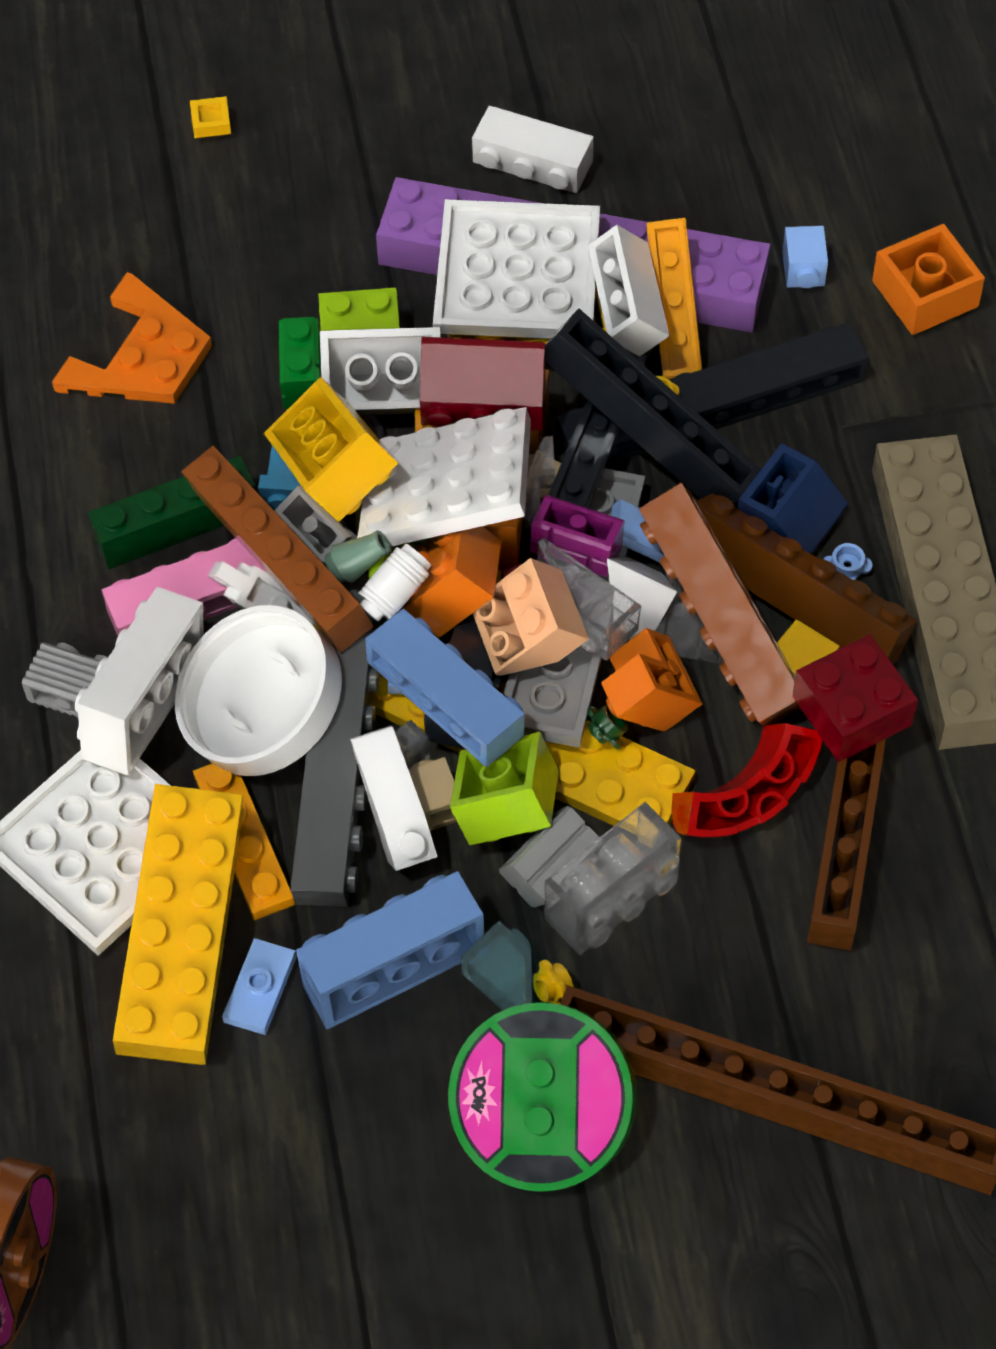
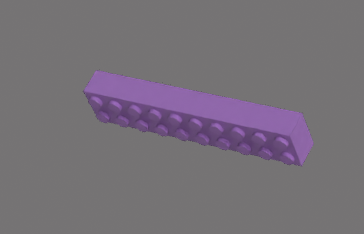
M395 177L376 234L378 264L437 275L445 199L520 203L539 202ZM600 214L599 237L615 225H619L648 242L647 222ZM687 229L697 323L753 333L767 275L770 244Z

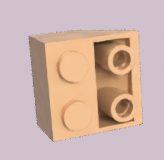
M532 558L495 584L494 597L473 612L493 670L499 676L559 662L589 640L563 571Z

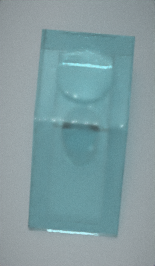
M498 921L461 956L462 974L501 1010L532 1003L531 945L519 930L515 928L509 930Z

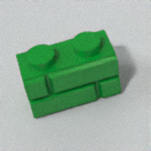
M300 317L282 318L279 320L280 389L283 409L290 408L321 377L318 318Z

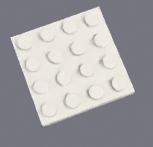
M445 199L433 327H440V334L550 339L578 308L593 320L596 281L588 245L599 238L600 206Z
M527 407L514 410L503 409L489 416L476 419L464 418L455 424L437 428L426 427L416 433L399 437L388 436L380 439L398 464L393 468L391 476L383 484L375 486L363 498L357 538L379 530L386 536L391 547L525 517L531 419Z
M80 750L0 821V867L99 956L132 925L154 785L170 784L140 758L127 776L82 759Z

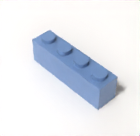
M403 608L365 638L367 662L486 768L524 737L525 713L521 705L513 697H505L493 687L492 681L483 671L479 669L474 670L463 661L461 654L453 645L449 643L444 644L440 641L423 619L418 617L415 619Z

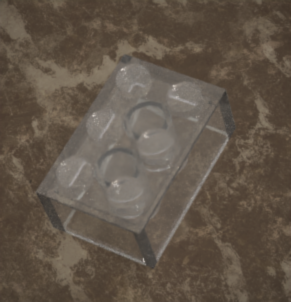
M644 802L545 880V920L579 955L589 947L593 949L600 947L611 936L614 927L623 920L630 922L635 919L644 909L645 902L655 894L659 896L666 894L676 884L678 880L681 837Z

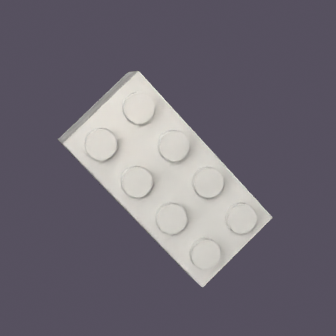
M156 587L147 601L143 600L139 604L132 624L128 629H123L119 633L114 650L108 658H103L96 669L95 678L88 688L83 687L76 698L75 711L78 712L79 721L77 738L81 744L82 759L127 776L129 775L175 704V690L181 669L193 647L204 635L203 602Z

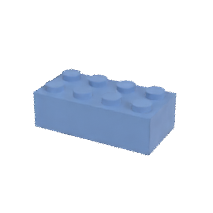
M458 871L448 876H436L430 879L422 889L407 896L404 894L397 895L388 900L383 908L368 915H356L347 920L342 928L327 935H315L305 941L302 947L296 950L303 987L326 1030L485 952L483 913Z

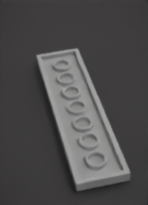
M605 469L589 509L611 516L612 505L620 499L639 507L645 484V476ZM622 546L618 557H627L629 548ZM541 556L540 562L563 571L589 640L559 662L509 674L504 696L513 697L521 705L525 713L524 735L541 732L544 741L580 748L588 717L587 711L591 704L613 615L609 577L607 578L588 570Z

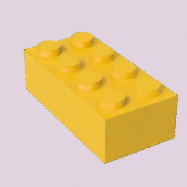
M322 377L264 432L303 489L338 522L346 515L354 513L362 504L363 498L375 486L383 484L391 476L393 468L398 464L355 409Z

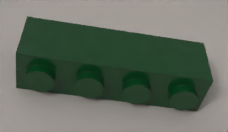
M239 455L227 460L256 491L255 484L241 456ZM184 476L88 512L94 538L108 570L224 526L197 496Z

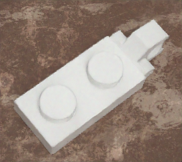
M215 561L208 577L227 587L223 596L231 600V603L241 609L260 605L282 606L298 612L312 623L267 572L243 562L235 569L223 561L220 563Z

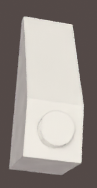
M388 726L351 738L350 741L388 863L397 871L436 858L437 853L428 823L393 727Z

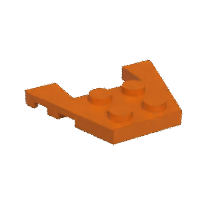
M127 272L110 296L113 307L139 316L140 319L106 369L69 356L52 381L54 391L69 394V389L87 391L88 396L102 397L104 393L124 394L125 399L175 404L212 348L211 337L137 277Z

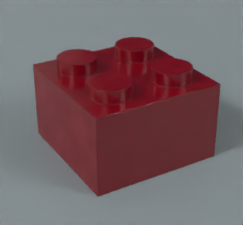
M871 634L796 670L792 695L838 762L912 726L918 702L917 697Z

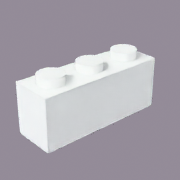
M489 105L472 136L473 162L486 168H494L523 179L547 184L556 189L577 193L593 162V136Z
M615 225L589 244L588 248L606 332L625 349L641 356L669 337V331L648 242L621 226Z

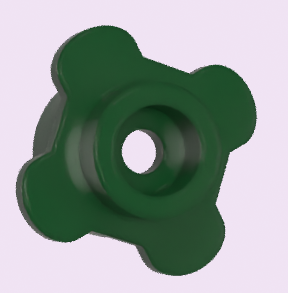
M604 705L599 710L590 706L587 713L592 721L588 726L591 734L600 743L607 744L610 742L615 748L620 749L623 746L620 737L628 730L626 721L615 717L607 705Z

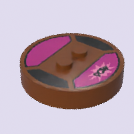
M6 1157L0 1161V1349H9L19 1334L31 1309L49 1254L57 1208V1182L53 1169L47 1165L15 1157Z

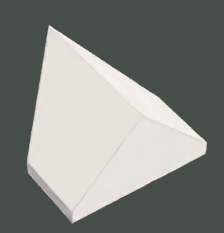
M607 558L613 614L610 630L630 639L645 628L655 631L677 593L676 589L661 572L632 558Z

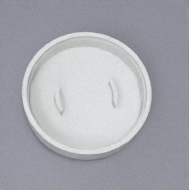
M260 605L249 607L227 616L209 629L196 643L186 658L178 677L175 690V714L183 737L196 752L215 766L235 775H265L287 767L305 755L319 741L333 719L339 703L342 686L341 666L337 652L332 643L304 616L289 608L275 605Z

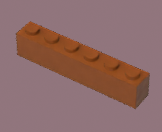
M214 445L181 471L197 496L340 653L373 627L360 603Z
M680 483L640 507L639 510L645 519L644 522L640 523L643 533L651 545L658 542L665 555L659 559L662 567L671 580L678 578L684 591L679 593V596L691 615L695 613L699 615L704 624L699 629V632L709 649L712 651L717 648L724 662L719 664V668L731 687L737 684L745 698L741 699L739 703L751 722L758 720L763 726L774 725L801 709L792 696L795 682V674L691 491Z

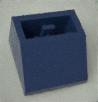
M783 443L779 445L738 500L739 510L749 516L762 519L768 528L783 537L796 540L802 546V549L812 555L847 509L848 505L847 501L816 461Z

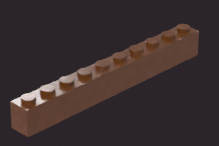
M568 985L566 987L560 1004L582 1010L602 1022L616 1036L625 1049L635 1075L991 1196L996 1184V1129Z

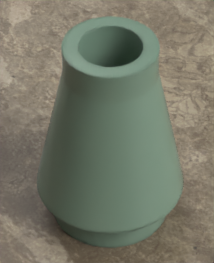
M377 530L369 535L333 545L331 552L325 555L327 569L341 584L347 581L354 583L379 559L390 553V544L386 536Z

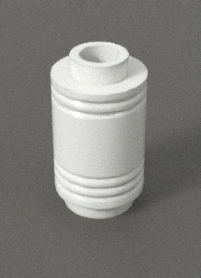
M405 543L401 549L396 547L390 557L379 567L365 586H363L362 590L358 592L364 599L360 603L363 610L378 622L383 616L389 620L396 612H399L418 587L421 586V583L429 576L427 571L432 565L408 544Z

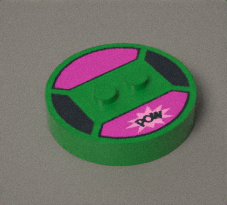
M543 1002L527 1003L507 1008L493 1015L477 1027L461 1047L451 1071L448 1106L451 1122L460 1144L472 1161L485 1173L514 1188L538 1192L554 1191L574 1186L593 1177L618 1155L634 1123L637 1107V1085L635 1074L625 1049L616 1036L602 1022L586 1012L571 1006Z

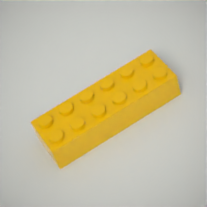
M162 784L154 785L113 1035L116 1055L206 1065L244 813L243 794Z

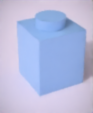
M824 226L785 227L782 253L786 288L825 286L828 257Z

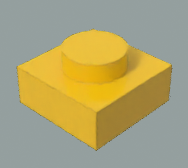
M226 96L190 101L194 138L231 134Z

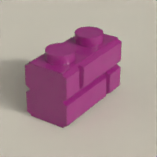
M546 495L531 525L530 552L608 578L607 558H616L621 552L625 520Z

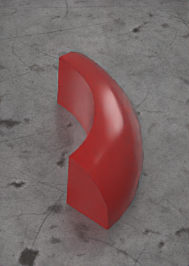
M787 723L763 726L762 735L753 757L746 767L731 781L705 793H673L671 811L676 831L686 836L721 837L734 835L757 824L766 822L789 804L787 801L796 792L800 784L807 781L818 758L823 741L814 729Z

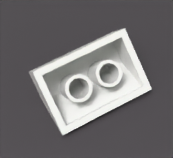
M440 327L320 331L321 377L359 415L415 414V409H420L422 337L441 338Z

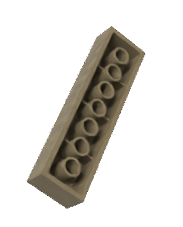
M957 434L878 443L872 474L904 607L908 615L918 620L911 633L938 750L996 743V583Z

